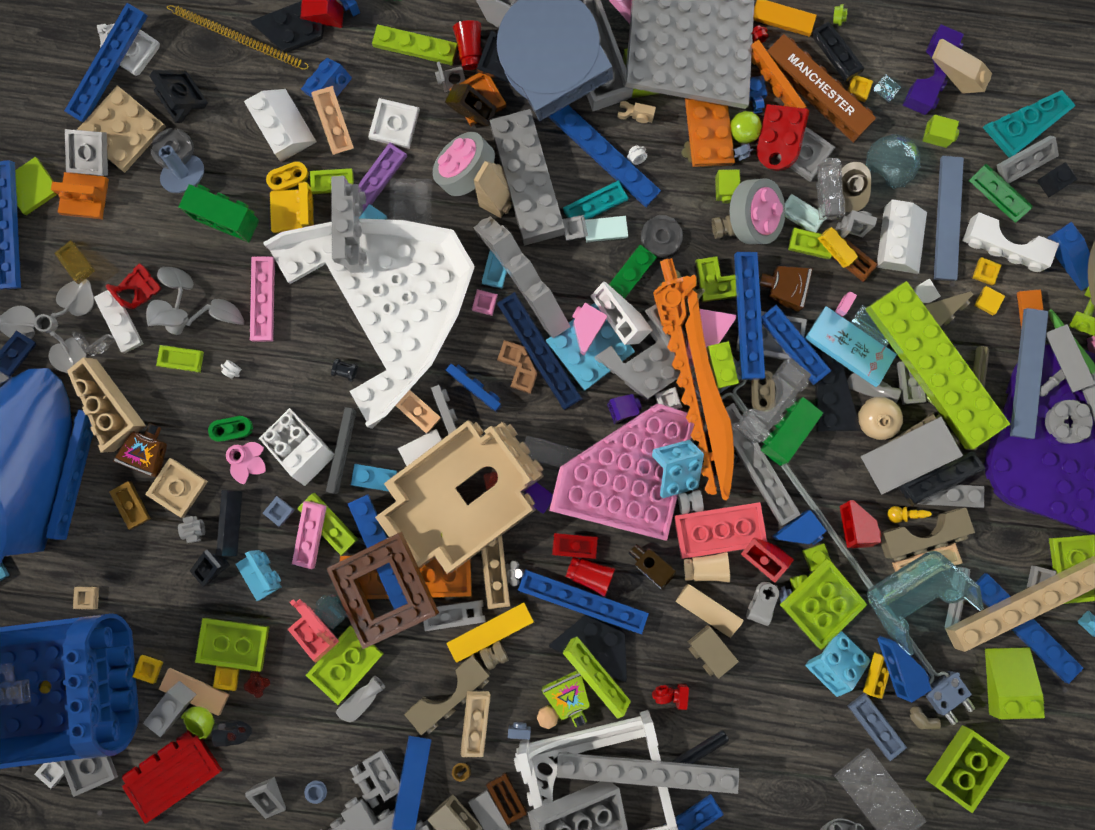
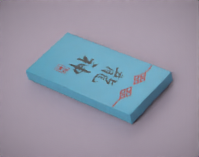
M827 306L822 310L805 337L807 341L875 387L881 383L897 355Z

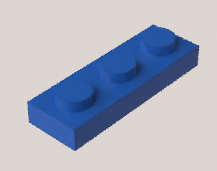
M453 364L448 366L446 371L449 375L493 411L498 412L502 406L499 403L501 399L492 391L489 394L482 389L484 385L476 378L473 380L466 376L468 372L459 364L456 367Z

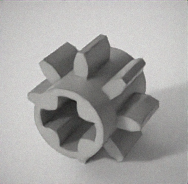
M197 516L183 518V523L178 525L180 538L182 540L186 539L187 543L201 541L200 536L205 535L203 520H197Z

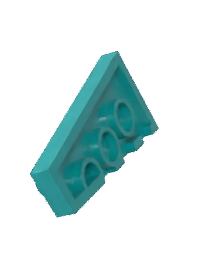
M1061 90L1012 114L1003 116L999 120L992 121L986 124L983 129L1010 158L1076 105Z

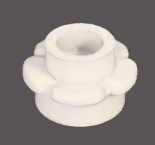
M638 145L632 147L627 156L628 160L634 165L641 164L647 158L646 148L644 146L639 147Z
M226 360L224 364H221L223 368L221 372L227 377L233 379L234 376H240L239 373L242 369L235 363Z

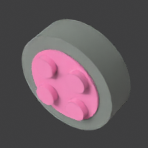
M476 132L461 134L449 142L438 155L433 166V178L449 195H465L475 189L474 179L484 161L494 163V150Z
M766 178L746 180L735 189L731 198L728 215H730L733 231L740 241L745 244H768L779 236L785 220V202L780 188L774 181Z

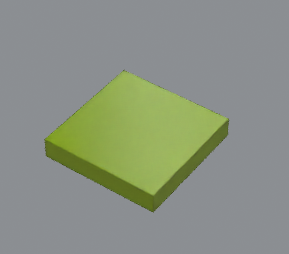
M34 157L15 170L17 206L24 215H28L57 195L51 190L52 182H54L38 158Z

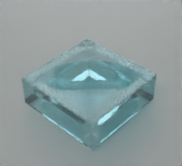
M885 74L873 90L890 102L901 89V86Z

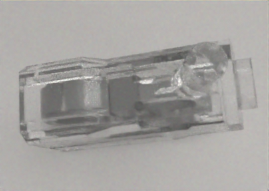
M827 158L822 160L823 162L817 166L818 182H816L819 220H836L846 214L842 164L838 158Z

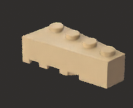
M83 357L67 370L76 394L81 398L84 405L82 407L83 411L89 417L93 435L99 441L100 445L98 447L101 453L115 452L126 442L133 431L139 432L146 427L97 359Z

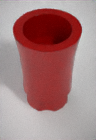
M475 20L458 22L453 25V31L458 45L462 68L464 70L477 69L482 56L481 23Z
M573 557L566 577L574 579V582L582 584L605 597L615 568Z

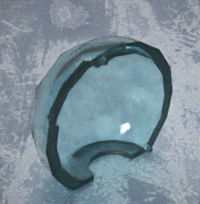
M892 134L879 138L871 145L867 153L866 166L872 172L881 174L886 179V184L896 189L907 185L914 179L920 168L921 156L916 144L911 139Z

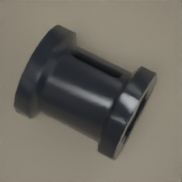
M336 358L331 369V376L335 377L338 375L353 382L357 374L358 364L353 363L352 365Z

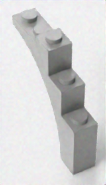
M491 216L481 220L478 225L473 227L478 236L485 242L508 272L548 334L555 338L571 327L551 290L541 281L531 261L521 252L512 234L503 225L500 226Z
M355 797L344 804L346 808L341 813L342 817L334 820L330 824L331 828L327 829L393 830L391 827L395 809L392 811L389 808L384 810L377 816V819L368 802H365L363 797L359 800ZM428 820L416 822L415 830H434Z

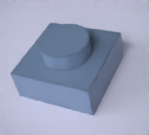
M276 496L263 514L277 526L281 527L294 512V509L279 496Z
M514 722L513 725H509L508 738L530 740L531 727L523 722Z

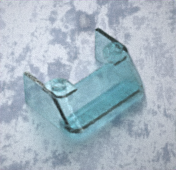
M937 551L923 554L872 586L867 592L869 603L887 633L910 656L914 652L909 635V624L904 618L935 598L940 597L946 603H957L965 598L979 611L984 609L980 586Z

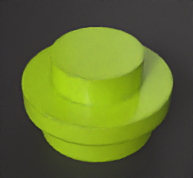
M844 4L835 6L833 24L842 26V22H846L848 9H844Z

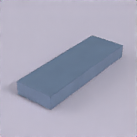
M866 693L861 694L847 705L889 761L907 748Z

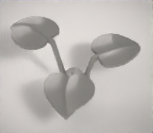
M163 266L158 270L157 277L160 282L170 288H178V295L174 308L168 302L162 300H153L149 303L146 311L148 326L162 325L165 326L168 332L179 335L182 333L185 325L190 326L206 310H209V314L220 321L244 325V319L238 308L231 302L222 299H213L211 305L207 304L188 319V314L184 310L179 309L183 289L191 290L193 288L192 278L183 270L175 267Z
M87 279L72 281L58 291L56 302L60 307L65 308L63 311L52 313L51 316L41 314L36 317L30 308L15 306L0 315V331L11 338L17 330L29 339H32L35 335L34 327L41 332L50 333L51 336L60 342V344L53 345L49 351L50 363L59 371L68 373V369L83 357L86 358V349L77 338L72 337L64 342L55 333L58 327L56 317L64 315L68 311L75 316H82L91 311L94 305V295L90 281Z

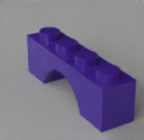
M940 25L934 32L926 52L932 58L940 39H944L961 49L963 46L961 40L964 34ZM934 60V75L927 79H917L910 87L903 106L923 115H926L930 109L934 110L940 100L937 97L938 93L943 91L948 81L945 79L946 74Z

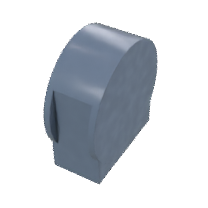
M518 0L503 17L497 35L499 60L508 81L520 95L528 100L539 121L613 79L612 65L600 45L597 23L590 10L580 0Z

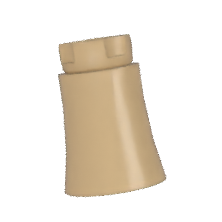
M724 552L716 555L684 559L685 581H721L730 583L728 553Z

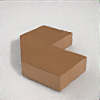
M504 340L497 361L517 367L510 387L531 394L537 377V371L524 346Z

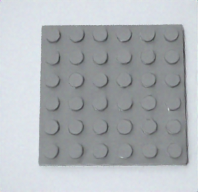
M632 0L625 87L746 109L749 105L751 45L753 36L751 33L753 32L754 0Z

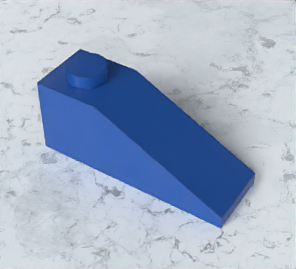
M1070 222L1046 239L1059 243L1055 257L1082 291L1089 286L1088 262L1090 252L1085 239L1074 224Z
M881 636L877 638L897 697L912 703L932 690L926 671L901 646L893 640Z

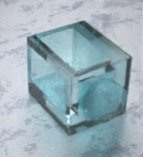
M333 594L327 597L323 595L315 604L317 608L313 612L332 630L337 628L347 617L342 602Z

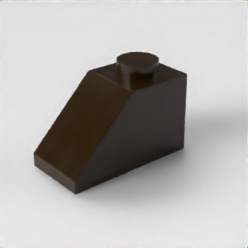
M453 84L445 101L458 114L484 126H489L490 120L497 110L496 106L469 84Z

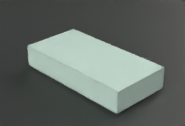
M793 194L785 202V217L807 231L816 233L827 217Z
M626 216L585 220L588 233L586 242L628 238Z

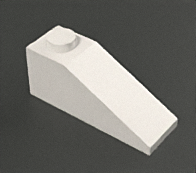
M602 282L590 296L600 311L607 315V321L624 345L639 344L652 331L641 313L606 282Z

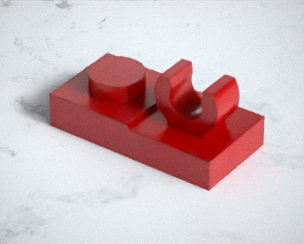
M554 533L552 555L596 559L598 537Z

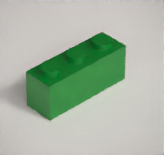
M804 397L797 401L792 400L786 407L788 411L784 417L781 416L774 424L776 429L773 433L769 432L762 441L764 445L760 450L779 466L791 460L823 414L822 411Z

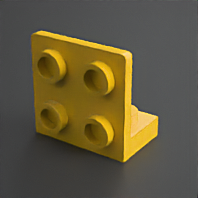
M307 182L299 183V190L270 192L271 231L273 233H281L314 225L313 194Z

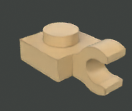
M621 101L620 107L625 108L627 111L625 113L618 112L617 117L619 119H627L629 116H632L633 119L640 123H652L656 107L640 103L633 105L626 101Z

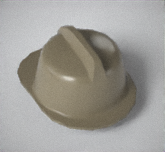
M852 162L845 165L838 174L836 196L840 209L849 213L852 210L858 212L867 205L870 199L871 172L863 163Z

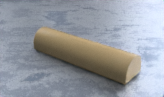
M501 535L481 550L488 609L510 606Z

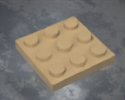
M116 86L77 130L107 132V158L125 173L166 126L119 86Z

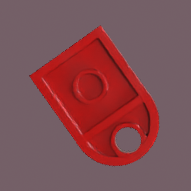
M767 104L757 145V156L766 168L773 171H782L788 169L797 161L809 116L807 108ZM777 154L781 155L780 163L772 165V157Z

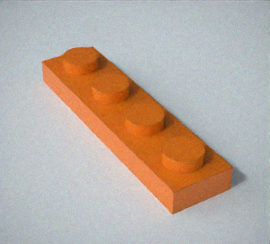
M757 40L752 43L751 62L757 65L761 76H764V80L770 83L775 96L780 97L784 106L806 108L804 102L761 42Z

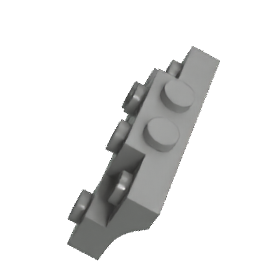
M332 176V260L345 266L350 273L364 272L367 256L366 252H363L360 247L362 229L359 223V216L363 212V205L366 204V195L358 184L348 183L345 176Z

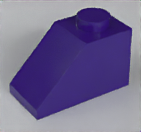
M633 394L610 399L607 404L614 425L639 416V411L642 410L639 399L634 398Z

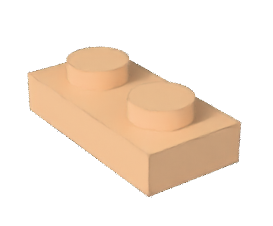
M411 390L395 405L425 433H429L441 419L438 414Z

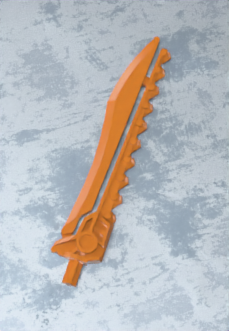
M664 259L660 261L665 282H662V285L653 292L662 326H664L662 330L666 335H671L667 348L670 352L676 353L672 363L675 370H680L676 383L680 388H685L681 401L684 405L690 406L686 419L689 423L691 422L695 425L690 436L694 441H699L698 448L704 453L701 474L709 478L705 491L711 495L717 494L711 461H714L722 498L727 500L730 495L734 468L733 432L731 419L716 386L708 359L698 294L693 290L696 287L697 277L692 275L691 277L678 278L673 259ZM687 297L690 316L685 324V327L687 331L688 341L690 345V350L692 354L693 364L695 368L696 378L698 382L699 392L701 396L702 406L704 410L705 420L712 448V452L710 453L708 450L693 375L691 371L690 361L688 357L687 347L685 343L684 333L682 329V326L688 317L686 305Z

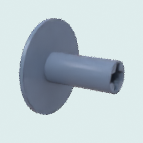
M167 145L159 150V156L169 168H163L160 175V182L164 189L172 193H182L186 191L189 184L196 186L204 175V164L200 158L192 155L191 159L184 164L171 146Z

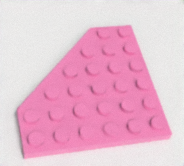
M655 404L562 465L559 469L549 511L667 541L677 495L666 498L660 496L664 468L652 457L653 449L691 440L690 435L694 423H689L686 419L687 412L662 404Z

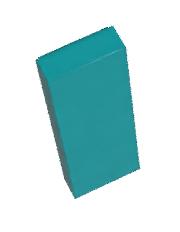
M618 180L563 207V211L567 218L584 215L585 220H589L628 201V196Z

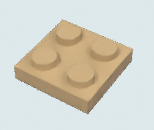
M169 458L145 495L177 516L184 518L208 481L174 459Z

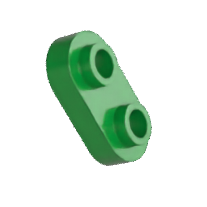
M244 416L216 420L209 425L208 434L212 440L217 442L245 438L251 434L253 424L249 418ZM244 423L245 429L240 431L239 426ZM220 428L224 429V433L222 435H219L218 433Z

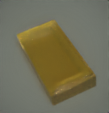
M71 240L54 253L77 284H80L95 272L86 257Z

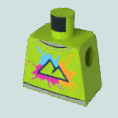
M577 670L542 686L543 694L561 720L571 717L575 727H579L587 722L583 710L589 708L590 705L582 676Z

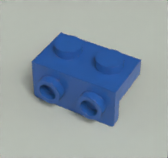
M326 58L320 63L313 75L306 80L301 90L306 95L312 97L311 93L313 91L333 86L337 98L352 77L341 64Z

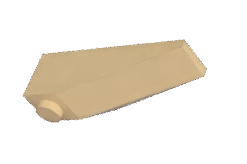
M484 161L474 179L479 207L501 218L504 213L507 214L512 206L511 194L503 166Z

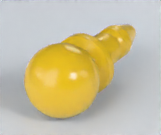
M899 506L891 507L887 513L888 519L893 523H900L903 520L908 522V518H926L932 515L931 512L926 510L908 511L907 507L901 508Z

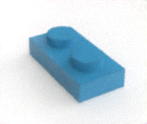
M354 464L351 485L389 491L384 483L395 476L398 471Z

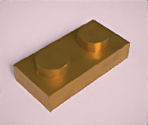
M128 481L109 491L129 530L151 519L132 481Z

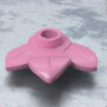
M249 442L243 446L233 445L227 450L226 459L231 464L230 473L236 481L245 484L249 473L262 474L266 472L265 463L259 457L264 447L256 442ZM236 452L241 453V457L238 460L235 459Z

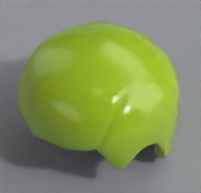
M749 111L736 114L730 121L732 137L739 143L748 144L754 142L761 133L762 123L760 118L755 113Z
M199 706L191 707L181 716L184 719L186 728L191 733L199 736V739H206L212 732L215 720L206 708Z

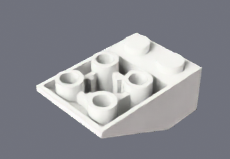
M290 408L259 438L289 475L304 486L334 458V453Z

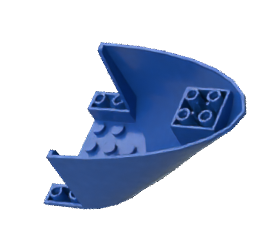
M49 368L28 369L12 377L0 387V565L4 556L44 551L48 540L46 538L47 525L51 519L52 505L56 499L58 482L63 472V462L67 456L72 431L69 397L62 380Z

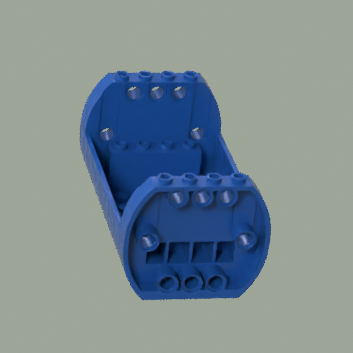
M112 613L0 627V687L4 686L7 689V696L5 698L0 696V769L113 756L125 750L129 745L138 726L139 710L136 678L133 677L135 660L132 630L121 616ZM43 681H48L51 684V690L46 694L41 693L39 690ZM23 683L29 686V693L27 695L21 692L20 688Z

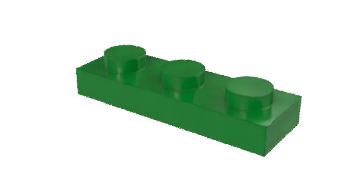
M987 164L969 179L979 191L1015 223L1033 207Z
M639 245L609 285L625 299L657 257L642 245Z

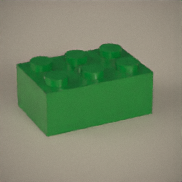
M199 184L197 187L188 185L178 206L192 220L248 243L259 222L258 218L254 215L255 212L248 209L249 206L238 200L236 203L229 201V197L219 192L216 195L212 194L208 188Z

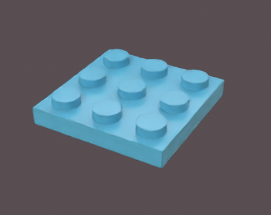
M595 303L591 305L593 308L600 311V309ZM575 319L569 322L571 327L555 338L550 337L546 340L549 347L584 391L611 371L604 364L595 360L594 357L612 346L623 362L635 353L630 344L624 345L607 319L585 356L580 353L573 325Z

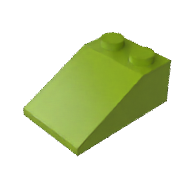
M985 648L989 715L998 719L1045 718L1043 693L1030 648Z

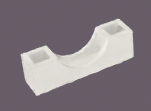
M977 213L970 219L962 240L969 243L968 245L972 248H982L987 250L990 255L1005 257L1009 262L1023 264L1034 272H1041L1051 267L1059 243L1041 236L1034 238L1025 245L1014 244L1008 241L1001 233L999 220L982 213Z

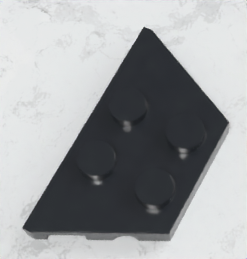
M302 1L250 21L255 29L260 31L271 43H274L284 54L323 39V24L300 19Z
M584 615L549 644L550 648L563 653L570 640L578 637L610 676L623 682L627 680L625 633Z

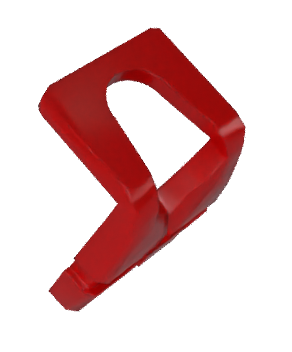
M138 264L133 269V272L129 273L118 286L106 285L107 290L122 307L128 309H136L151 299L152 295H156L162 290V287L151 277V274L142 264ZM133 289L135 291L133 302L124 301L117 293Z

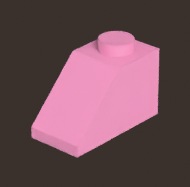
M584 303L582 308L578 306L572 316L575 319L573 325L580 353L584 356L607 319V315L587 303Z

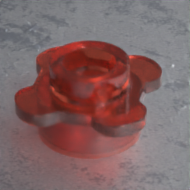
M254 671L250 675L251 678L244 684V690L253 694L256 698H260L263 696L264 689L270 685V680L263 678L259 672Z

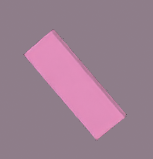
M310 501L303 502L292 560L293 565L311 570L315 568L327 506Z

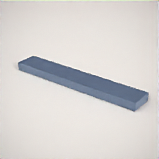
M942 156L940 158L934 280H957L963 157Z
M1026 308L1023 311L1010 436L1035 439L1048 311Z

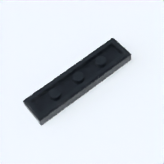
M971 451L902 485L900 490L910 505L914 506L984 471L986 468L974 451Z

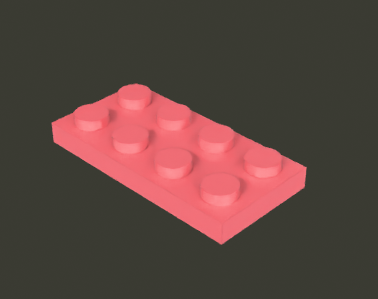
M760 502L674 516L681 559L742 550L748 546L754 537L767 542Z

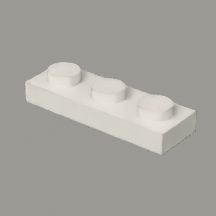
M108 290L95 296L94 299L121 353L125 354L143 345L126 308L122 307Z

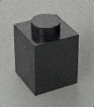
M1064 162L1038 179L1037 182L1049 198L1076 181L1077 177L1067 163Z

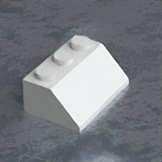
M286 89L261 91L244 101L280 162L317 142Z
M891 200L884 207L877 268L919 273L927 216L926 211L914 203Z

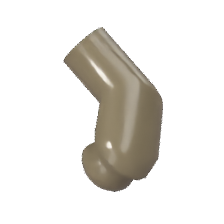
M914 706L910 709V718L918 728H941L939 718H927L919 706Z

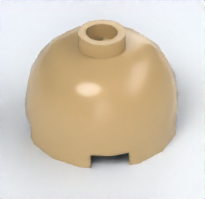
M874 397L867 400L861 407V410L858 412V420L861 430L867 436L876 440H886L900 431L903 424V414L900 407L893 400L886 397Z

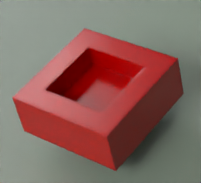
M678 684L677 689H674L673 703H676V707L681 710H687L689 687L686 684Z

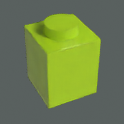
M934 115L927 122L922 142L947 148L958 138L959 129L957 127L959 121Z
M718 170L715 176L716 201H722L725 204L731 203L732 195L740 184V170Z

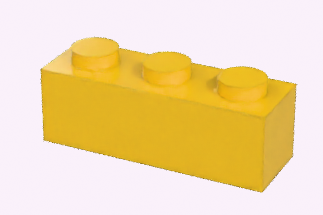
M832 227L824 231L817 238L843 268L849 266L858 257L856 252L847 245L846 240L841 238L837 230Z
M874 653L863 690L864 693L881 699L883 698L889 677L882 654Z

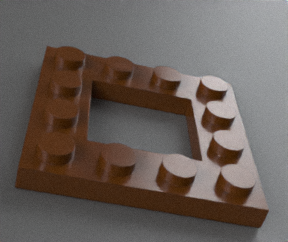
M402 532L326 568L362 649L439 614ZM390 563L408 603L375 619L357 578Z

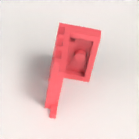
M301 599L297 602L292 600L290 602L291 605L297 609L302 617L288 630L316 663L340 641L317 613L307 606L306 603H303Z

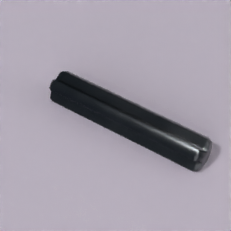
M721 730L671 762L693 764L726 744L729 738Z

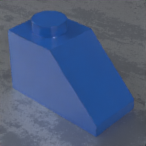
M805 510L772 537L774 540L801 544L812 543L815 545L823 539L822 534L826 532V529L811 510Z

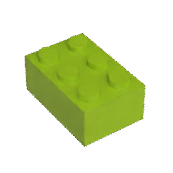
M962 725L926 778V781L973 813L1010 757L975 731Z

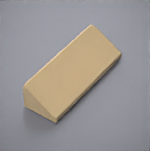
M689 584L685 585L675 601L730 638L744 621Z

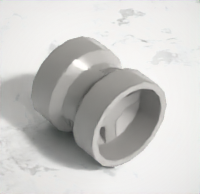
M700 490L693 491L691 494H686L685 492L678 494L681 514H688L693 510L695 512L704 510Z

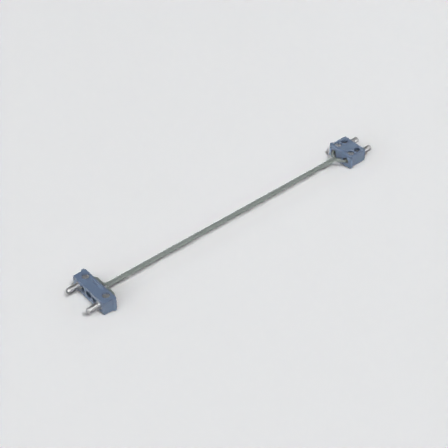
M733 357L739 381L740 379H742L741 361H736ZM743 380L742 383L733 389V394L726 393L721 396V399L723 400L727 396H731L763 440L766 434L736 393V390L746 383V380ZM730 386L718 388L719 393L723 392ZM698 388V389L696 390V393H697V394L699 395V397L701 398L700 392H699V388ZM787 463L782 465L781 467L930 674L931 679L929 683L932 690L923 696H926L938 714L946 716L951 725L958 723L957 718L951 711L952 709L963 703L968 712L975 710L974 705L968 698L972 694L960 679V674L953 671L935 672ZM934 675H935V676H941V675H943V676L940 677L938 680H936L934 683H932V682L934 681Z

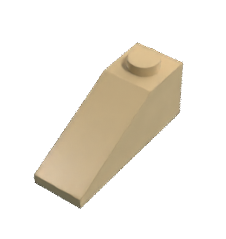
M940 39L932 57L936 64L962 93L985 92L992 75L987 66L981 60L946 40Z

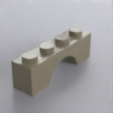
M956 508L938 514L936 527L925 537H916L905 527H895L881 532V546L885 558H893L894 561H899L907 558L906 554L914 552L917 555L927 552V548L931 546L935 548L947 546V541L955 539V542L966 540L968 535L975 533L967 508Z
M472 654L456 668L458 682L456 691L452 696L441 701L422 697L406 711L404 715L420 735L426 731L430 734L438 727V720L442 717L447 719L456 711L453 707L459 702L463 705L467 699V691H473L476 687L480 690L489 682L487 678L490 676V672L475 654Z

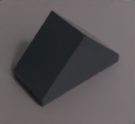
M217 549L205 550L190 570L202 587L208 585L230 566L223 556H216Z

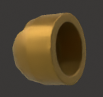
M458 763L453 767L452 776L456 781H466L470 777L471 770L467 764ZM466 768L467 771L459 777L457 774Z

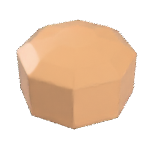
M548 705L539 709L537 715L540 726L547 729L556 726L559 718L554 708Z

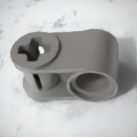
M770 582L758 584L747 610V619L766 626L770 624L779 597V590L775 585ZM769 589L772 593L771 595H765L763 590Z

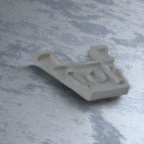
M651 320L647 323L652 329L650 334L656 343L627 363L622 362L612 346L594 357L596 361L604 364L611 370V373L619 376L625 381L627 386L645 400L678 379L680 375V370H675L672 366L675 353L670 352Z

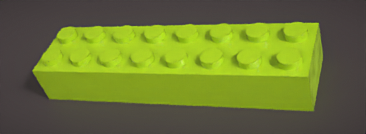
M907 281L898 285L865 308L965 449H975L1010 425L1004 414Z

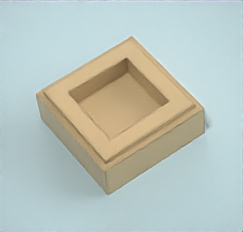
M74 587L73 609H98L99 587Z

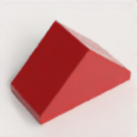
M302 0L300 19L342 28L344 7L336 0Z

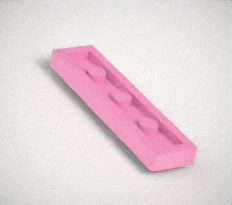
M252 257L250 341L273 342L274 257Z

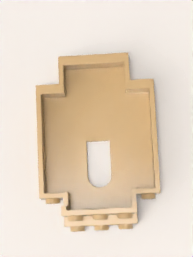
M466 421L384 483L396 502L375 518L389 537L399 532L403 533L419 569L436 557L447 574L452 573L536 510L533 507L535 502L528 493L524 494L523 492L544 477L541 473L544 469L536 459L532 461L528 454L531 451L524 442L519 443L515 436L518 434L511 424L507 426L501 422L496 427L490 426L483 431L477 422L473 424L471 421ZM482 468H494L498 473L497 483L467 505L456 488Z

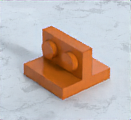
M64 172L63 183L52 182L51 190L58 194L60 198L58 213L66 216L103 220L109 179L104 176Z

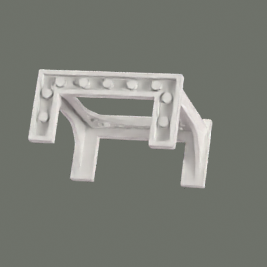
M649 711L640 712L639 717L531 743L529 740L520 741L517 753H515L516 758H514L517 772L521 771L524 784L528 783L530 792H527L529 806H533L536 809L553 802L552 792L557 776V763L555 764L549 757L553 756L555 759L559 752L579 754L584 751L646 737L651 761H661L657 747L658 741ZM542 762L549 764L553 769L552 774L544 775L540 773L537 767L538 764ZM538 778L541 780H546L548 782V787L546 789L542 788L543 783L540 780H538ZM658 787L667 825L646 830H678L668 788Z

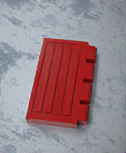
M189 730L176 738V742L172 741L157 751L158 756L156 754L151 755L139 764V768L135 766L122 775L125 783L122 788L145 824L223 771L204 740L199 739V736H195Z

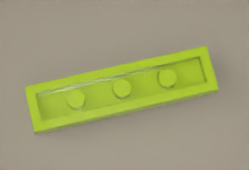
M378 24L372 42L375 48L430 61H440V63L452 66L458 47L455 42Z
M578 637L572 638L563 654L617 719L623 717L631 701Z

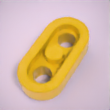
M292 162L270 171L266 177V182L273 191H283L298 186L299 183L306 182L309 172L303 163ZM297 172L302 173L300 177H295V174ZM281 179V184L277 185L276 181Z

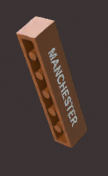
M783 34L767 50L791 86L853 143L876 119L869 108L864 107L858 102L854 94L847 92L838 80L833 79L827 73L823 66L818 65L812 60L809 53L802 51L792 38H788Z

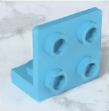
M691 440L653 449L652 457L664 468L660 490L662 498L691 491L699 487L704 453Z
M260 550L248 551L245 553L246 558L236 563L256 601H260L281 588L279 583L281 579L276 571L271 570L269 566L270 560L265 552Z
M840 631L828 643L822 654L810 659L805 666L838 697L854 689L871 660Z

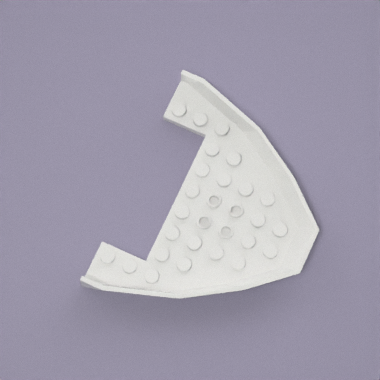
M359 219L362 229L360 247L363 252H366L367 256L364 272L350 273L345 266L332 260V222L281 232L263 243L272 253L287 282L292 284L326 264L386 368V371L350 391L367 421L365 423L366 426L372 429L395 407L433 364L458 317L475 266L454 230L405 220Z

